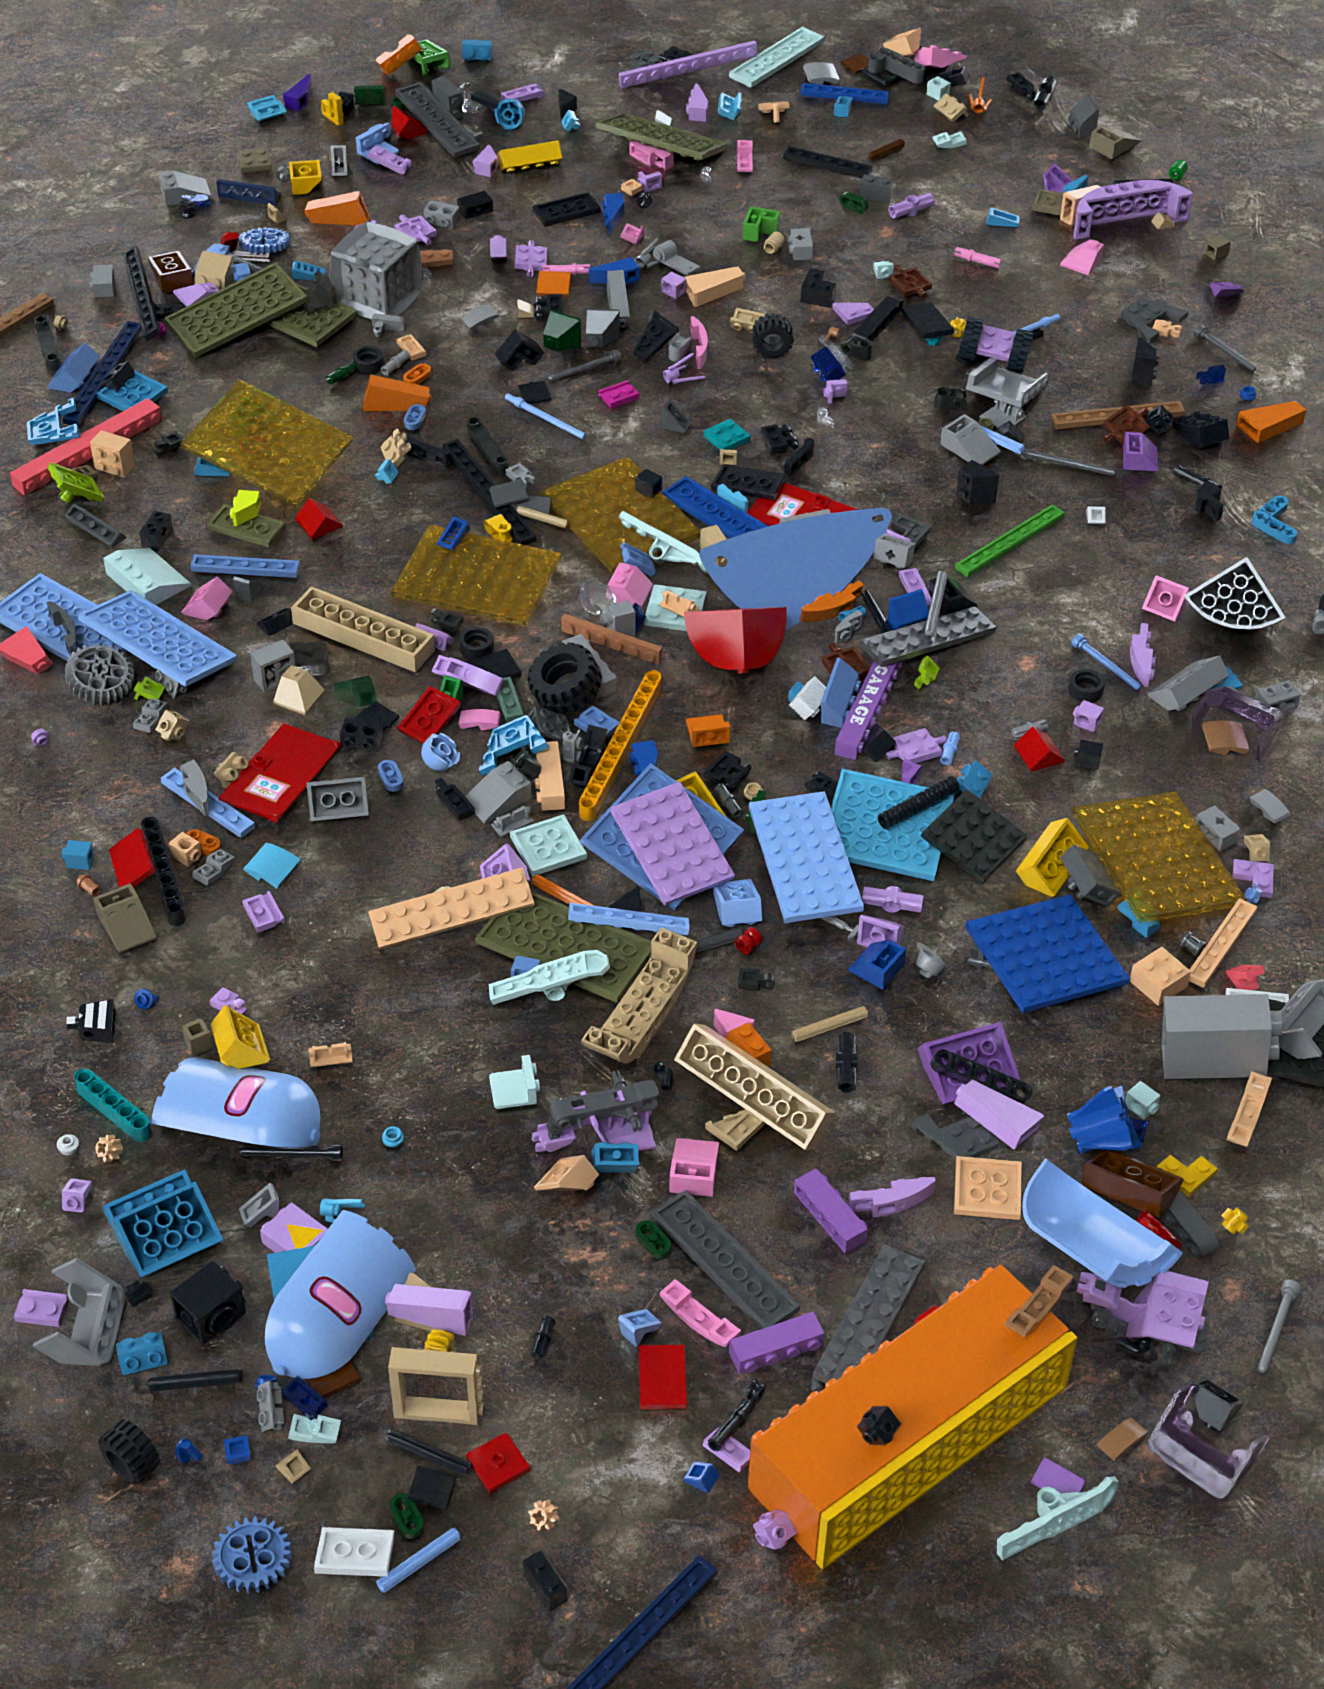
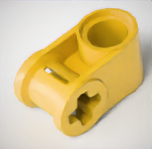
M501 514L484 521L485 530L498 544L509 545L513 539L510 535L511 525Z

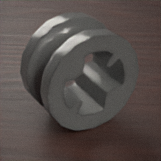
M280 166L278 168L276 176L280 181H287L290 178L289 167Z

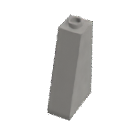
M623 270L607 271L609 308L620 309V327L629 326L630 315Z

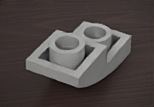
M490 305L475 309L461 319L472 332L483 323L487 326L499 315Z
M859 610L847 616L835 629L836 645L851 639L852 632L862 628L863 614Z
M150 698L142 706V714L133 722V729L151 733L166 710L167 702Z
M1267 789L1250 797L1251 804L1261 809L1263 817L1274 824L1290 816V812L1285 805Z
M218 849L207 856L206 864L193 871V878L208 886L229 868L235 857L222 849Z

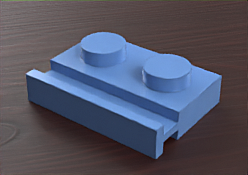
M626 542L620 546L623 549L622 555L625 564L637 566L643 574L651 577L656 573L654 563L650 560V555Z
M593 705L584 711L578 719H574V725L587 732L588 725L608 729L607 738L615 733L620 723Z

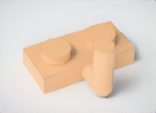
M787 101L758 103V110H762V113H769L773 109L774 122H780L779 112L786 111L785 108H790Z

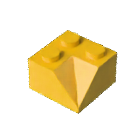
M320 160L289 162L292 195L308 194L317 184H322Z

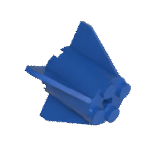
M1112 1086L1106 1087L1083 1107L1067 1113L1069 1122L1073 1126L1069 1128L1073 1140H1078L1077 1146L1081 1154L1096 1149L1128 1150L1143 1147L1134 1128L1133 1120H1130L1128 1115L1130 1112L1126 1104L1123 1086L1114 1089Z

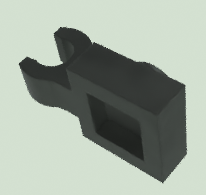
M174 431L162 436L161 441L154 443L159 448L155 450V453L162 455L168 448L174 450L185 445V439L178 432Z
M434 608L430 613L433 615L431 618L432 623H439L440 627L453 633L463 623V616L449 610L443 613Z
M740 968L738 989L758 990L760 985L765 989L772 990L774 988V974H761L760 969Z

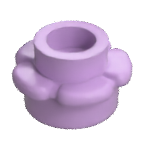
M44 729L35 730L31 735L32 743L35 746H44L49 740V733L45 732Z

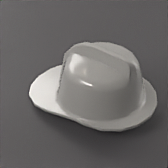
M921 943L916 944L920 950L916 965L920 968V973L926 978L938 976L946 967L949 968L930 948Z

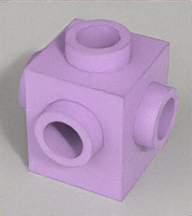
M776 1509L760 1516L759 1521L753 1525L757 1541L762 1546L772 1549L783 1547L787 1540L797 1533L787 1513Z

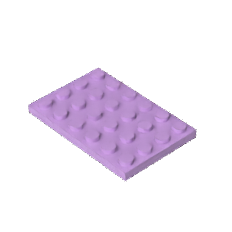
M680 781L611 807L610 812L664 906L734 879V872Z

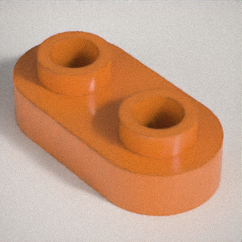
M428 364L416 365L404 374V382L419 385L431 376V367Z
M197 829L186 833L200 843L201 853L209 856L218 849H221L220 840L217 837Z

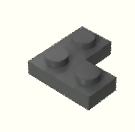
M900 514L892 523V529L903 533L902 536L911 539L912 543H915V548L931 531V526L903 514Z

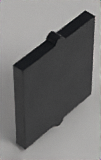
M545 381L518 385L522 399L528 404L551 401Z
M375 701L367 708H363V711L354 718L382 722L384 731L390 728L400 718V715Z
M418 1466L407 1499L423 1503L425 1506L430 1505L446 1509L455 1475L440 1472L438 1469L433 1470Z

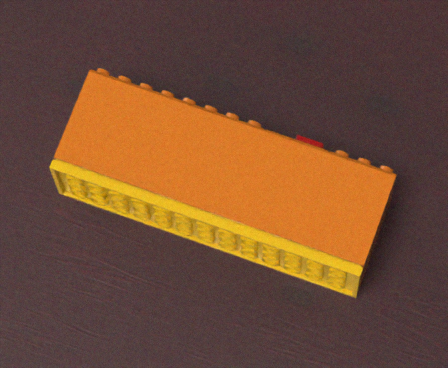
M998 1265L994 1269L992 1267L987 1268L980 1279L977 1281L975 1279L970 1280L966 1284L965 1289L960 1293L958 1291L953 1292L949 1296L948 1302L940 1307L934 1305L917 1317L914 1326L899 1335L898 1338L891 1342L888 1340L884 1341L873 1355L867 1353L861 1359L859 1365L856 1367L853 1365L849 1366L843 1372L842 1377L837 1380L832 1378L826 1383L825 1389L821 1392H812L804 1404L801 1406L795 1404L789 1410L787 1416L775 1418L771 1422L770 1428L764 1432L759 1430L752 1436L748 1479L749 1490L769 1512L776 1509L787 1513L797 1532L792 1537L816 1561V1564L822 1570L1067 1388L1078 1337L1072 1331L1069 1332V1328L1052 1312L1025 1338L1004 1326L1008 1318L1017 1308L1020 1309L1032 1293L1003 1265ZM872 1406H889L901 1423L900 1427L893 1434V1439L886 1445H870L863 1439L861 1432L857 1428L862 1420V1416Z

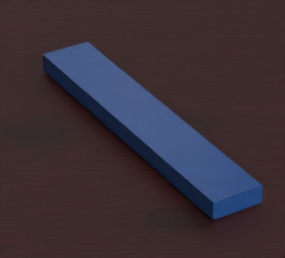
M803 83L801 88V96L831 99L845 96L852 97L853 101L887 104L889 98L888 91Z

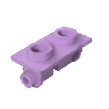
M416 623V628L434 634L435 648L446 651L447 644L452 642V637L449 634Z

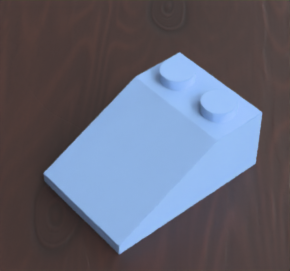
M751 879L728 881L712 887L722 925L733 927L739 923L751 925L757 923V921H762L761 898Z

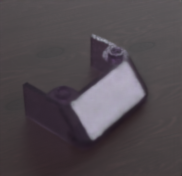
M1225 686L1208 691L1192 715V731L1196 732L1210 708H1217L1219 706L1255 721L1257 728L1264 731L1257 744L1256 760L1260 761L1283 724L1282 712Z
M1189 1383L1176 1390L1149 1437L1148 1446L1152 1453L1211 1495L1223 1498L1233 1491L1252 1468L1269 1437L1264 1435L1253 1441L1249 1450L1245 1448L1235 1449L1229 1458L1190 1432L1194 1424V1415L1190 1409L1183 1405L1194 1386Z

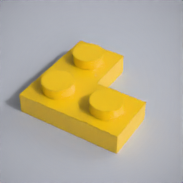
M331 92L328 94V100H321L322 114L338 126L344 124L341 97Z
M1170 1154L1156 1166L1182 1177L1183 1183L1179 1190L1187 1197H1190L1216 1175L1218 1170L1217 1167L1202 1156L1186 1167Z

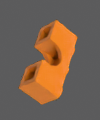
M408 34L398 42L399 47L393 52L388 53L386 51L375 59L387 76L422 50L412 35Z

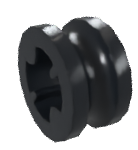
M648 193L640 194L637 199V204L643 209L648 208L652 203V197Z
M753 1380L747 1390L746 1398H753V1402L758 1403L765 1392L766 1384H758V1380Z

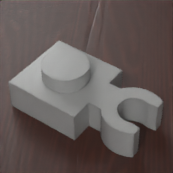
M518 463L506 469V475L513 481L522 479L525 488H528V482L535 484L534 476L530 475V471L522 464Z

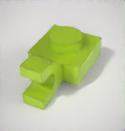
M929 656L922 659L918 668L921 675L914 682L918 689L922 687L923 683L928 685L934 681L940 669Z

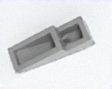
M192 760L180 766L185 794L203 815L207 816L209 814V800L205 778L195 760Z

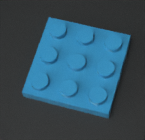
M135 371L119 390L104 387L96 394L97 399L121 411H125L147 398L152 402L157 401L168 392V387Z

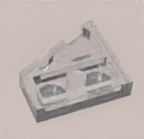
M824 335L818 338L830 351L829 354L834 359H838L837 363L843 368L846 366L850 370L854 368L855 364L838 346Z

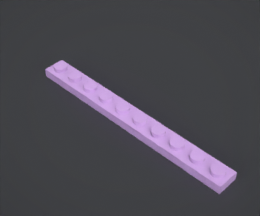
M754 40L619 73V85L622 89L757 56V43Z

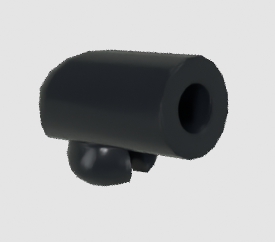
M656 1062L653 1065V1071L662 1080L661 1089L663 1091H670L673 1072L661 1062Z
M1120 1336L1116 1347L1131 1355H1137L1150 1349L1151 1340L1149 1337L1139 1338V1341L1131 1342Z

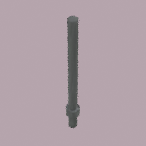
M1033 449L1024 450L1021 454L1014 452V454L1025 456L1030 460L1038 459L1114 476L1116 471L1115 469L1038 453Z

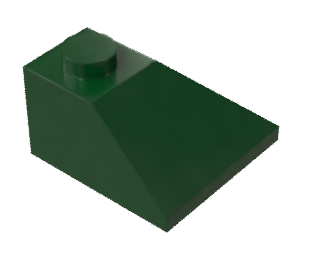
M551 310L543 332V347L555 351L580 347L581 319Z

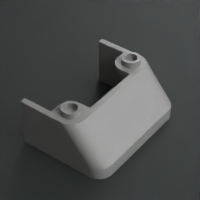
M1324 979L1313 980L1303 984L1281 1009L1282 1036H1278L1279 1048L1297 1059L1321 1057L1323 1054L1312 1038L1324 1024Z
M75 1258L54 1268L52 1271L54 1275L69 1283L67 1289L68 1298L71 1303L79 1307L71 1339L60 1332H56L34 1342L33 1347L61 1364L102 1366L111 1360L126 1295L124 1294V1289L118 1283L82 1260Z

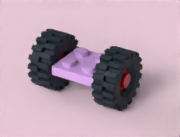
M968 316L958 356L974 360L976 353L1007 361V369L1023 372L1033 332L1017 328L1015 334V332L983 325V319Z

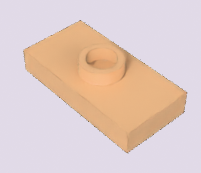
M411 334L397 339L398 346L402 350L409 352L411 361L426 356L425 349Z

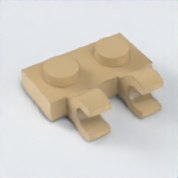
M395 429L393 436L384 441L380 447L385 459H390L396 468L405 459V453L411 449L410 443L403 446L407 436L404 432L400 435L399 429Z

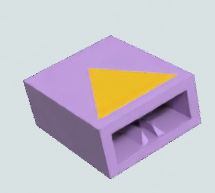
M291 1202L287 1207L282 1208L270 1222H266L263 1225L260 1234L262 1243L277 1253L315 1246L328 1229Z

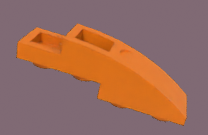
M858 580L854 584L850 583L843 591H838L833 596L829 592L823 596H818L814 602L803 606L799 620L801 622L827 620L838 616L842 611L853 609L855 599L861 595L864 584Z

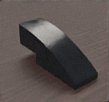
M951 65L924 72L925 83L938 76L950 82V86L967 84L970 78L966 66L953 70Z

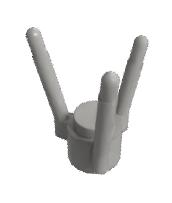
M658 238L635 258V262L640 268L645 266L650 268L661 263L658 260L651 262L652 257L649 254L655 248L654 245L658 242Z

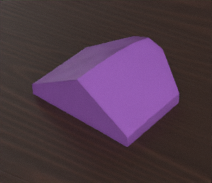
M1055 163L1043 174L1045 189L1063 193V187L1073 181Z
M1233 282L1210 283L1215 297L1234 296L1245 292L1242 285H1233Z

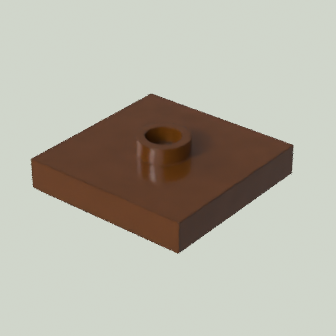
M350 1360L332 1373L306 1379L318 1402L361 1382Z

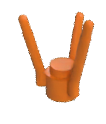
M982 77L979 97L974 100V103L971 94L969 95L970 109L975 113L987 111V107L992 99H989L985 104V101L982 99L985 77Z

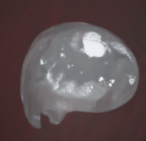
M463 83L458 89L462 92L463 112H481L484 109V105L471 100V94L475 92L472 90L471 84Z
M592 578L581 585L580 601L588 613L603 615L602 607L616 604L615 595L611 592L608 585L601 584L599 579Z

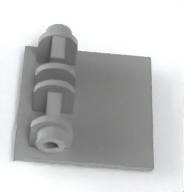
M996 399L994 400L996 405L980 416V418L991 419L993 425L997 428L1009 420L1014 425H1017L1027 418L1022 408Z

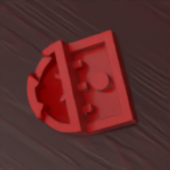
M1144 1209L1135 1220L1176 1248L1180 1249L1183 1245L1147 1209Z

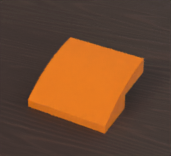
M539 271L537 296L546 297V295L562 294V297L568 298L571 272Z

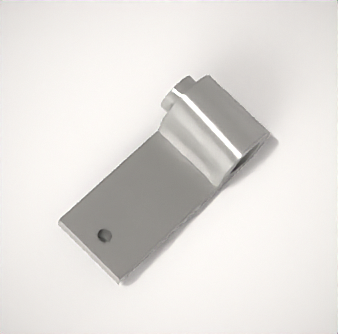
M671 240L653 249V256L656 260L687 276L700 269L699 265L677 255L676 244Z

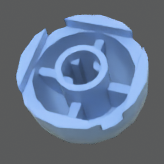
M433 733L424 742L421 755L429 768L441 772L449 770L460 760V752H456L455 747L457 745L450 737L443 733L438 735Z

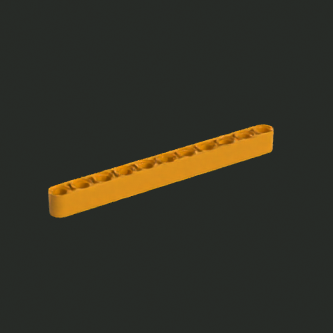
M655 670L648 671L640 683L579 799V817L581 820H594L631 750V744L635 743L661 692L662 675L660 672Z

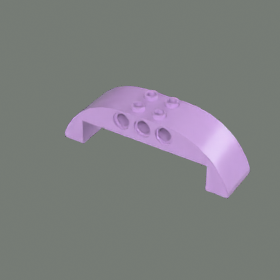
M1139 180L1094 189L1084 195L1078 203L1073 238L1076 240L1089 237L1091 225L1154 215L1157 212H1167L1174 222L1189 220L1193 193L1182 186L1159 180Z

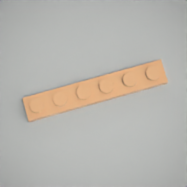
M1239 898L1190 968V982L1200 987H1205L1256 913L1257 906Z

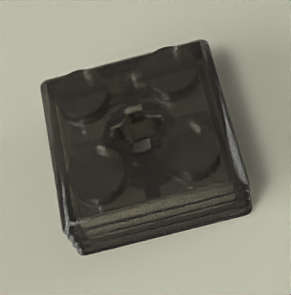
M316 640L308 643L296 642L291 644L296 667L307 670L312 676L329 674L327 641Z

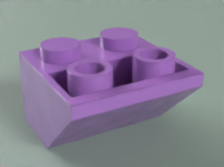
M1125 432L1123 469L1158 471L1157 447L1143 433Z

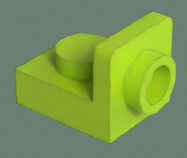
M145 676L142 683L138 681L133 691L136 692V695L133 699L137 700L139 695L147 699L159 700L165 686Z

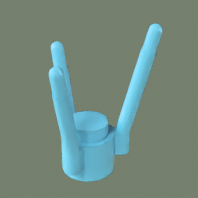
M323 1199L320 1205V1215L325 1216V1222L333 1223L336 1220L335 1216H339L341 1213V1207L364 1208L365 1204L362 1203L361 1199Z

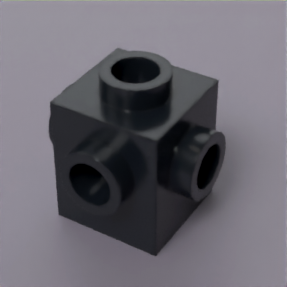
M1161 404L1149 411L1146 423L1152 431L1160 435L1172 428L1174 418L1171 412L1167 411Z
M872 1406L862 1416V1420L857 1428L861 1432L863 1439L870 1445H886L893 1439V1434L900 1427L901 1423L889 1406Z

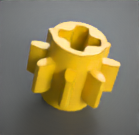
M957 317L955 321L952 320L950 322L954 328V334L951 335L961 339L966 321Z
M1238 1207L1234 1210L1227 1208L1221 1215L1224 1218L1222 1225L1234 1235L1237 1231L1243 1234L1249 1227L1246 1222L1249 1217Z

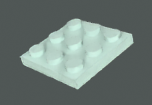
M654 584L644 617V625L687 631L683 616L659 606L664 600L662 594L664 591L670 590L672 593L679 595V599L683 597L694 601L696 607L699 608L698 611H703L707 591Z
M564 814L510 831V838L532 876L587 859L585 849Z

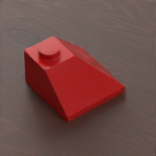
M393 106L391 127L396 131L395 134L401 139L405 137L410 140L427 134L428 130L414 117Z

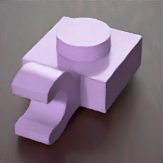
M223 987L210 1000L211 1006L218 1010L227 1005L242 1015L247 1011L243 1007L246 1002L240 999L239 995Z

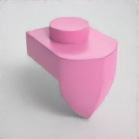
M626 223L620 237L634 244H639L644 238V228L641 226L639 229Z

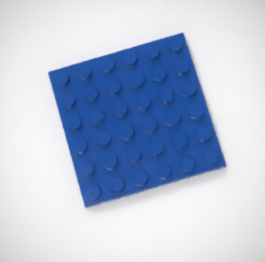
M1070 894L966 921V930L1022 1013L1129 984L1130 977Z

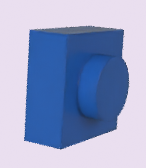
M247 1435L224 1440L227 1465L251 1460Z

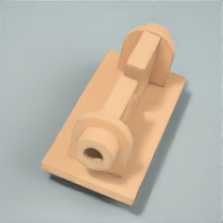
M670 590L663 592L662 597L664 600L659 604V606L683 617L684 612L699 610L694 601L683 597L679 599V595L672 593Z
M344 1042L331 1045L332 1047L328 1048L327 1045L308 1048L310 1067L353 1062L351 1044Z

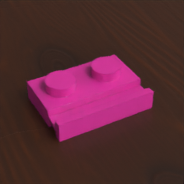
M627 380L599 390V397H602V400L611 409L639 399V392L631 384L629 385Z

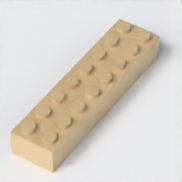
M312 586L291 607L293 624L415 673L435 651L434 634Z
M693 1024L674 1059L805 1150H816L836 1114L827 1106L704 1024Z

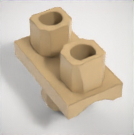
M232 752L223 763L218 764L213 774L221 781L222 787L227 788L232 781L237 779L238 774L249 763L244 756H239L237 752Z

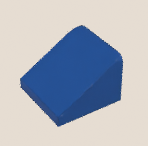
M694 1461L683 1480L709 1493L717 1481L719 1473L711 1463Z

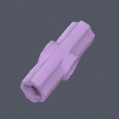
M927 193L918 197L914 195L907 196L905 201L889 206L890 217L895 219L904 215H917L919 210L934 205L933 195Z
M896 886L887 887L886 890L864 887L862 902L863 904L882 906L885 911L890 913L898 912L900 909L921 912L923 895L904 893Z

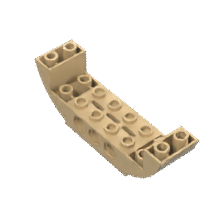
M661 927L651 941V958L602 1028L590 1027L581 1040L583 1045L624 1064L639 1058L678 1002V997L685 985L694 960L697 942Z

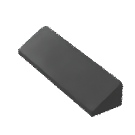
M73 503L64 516L110 547H114L126 539V536L76 503Z

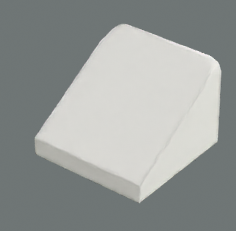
M658 110L656 111L655 122L670 126L671 118Z
M1105 507L1087 508L1088 524L1106 523Z

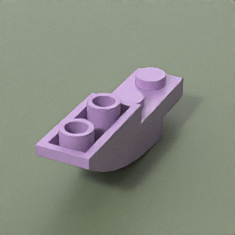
M1141 623L1139 635L1132 634L1130 645L1132 668L1144 687H1148L1149 680H1153L1154 669L1151 668H1154L1156 657H1152L1153 649H1149L1150 644L1146 643L1150 642L1151 632L1148 631L1149 624Z
M441 655L438 656L431 671L442 677L446 675L461 679L462 683L466 686L497 696L504 680L476 666Z
M935 1177L899 1179L891 1181L890 1189L880 1188L870 1191L859 1190L850 1192L849 1205L852 1206L854 1212L872 1210L873 1217L898 1213L921 1203L934 1193Z

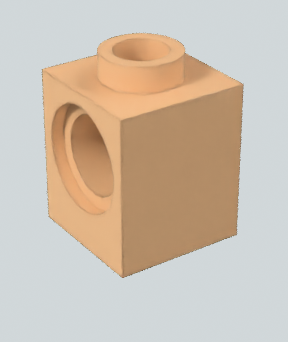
M181 832L169 842L171 857L187 867L202 856L200 843L184 832Z

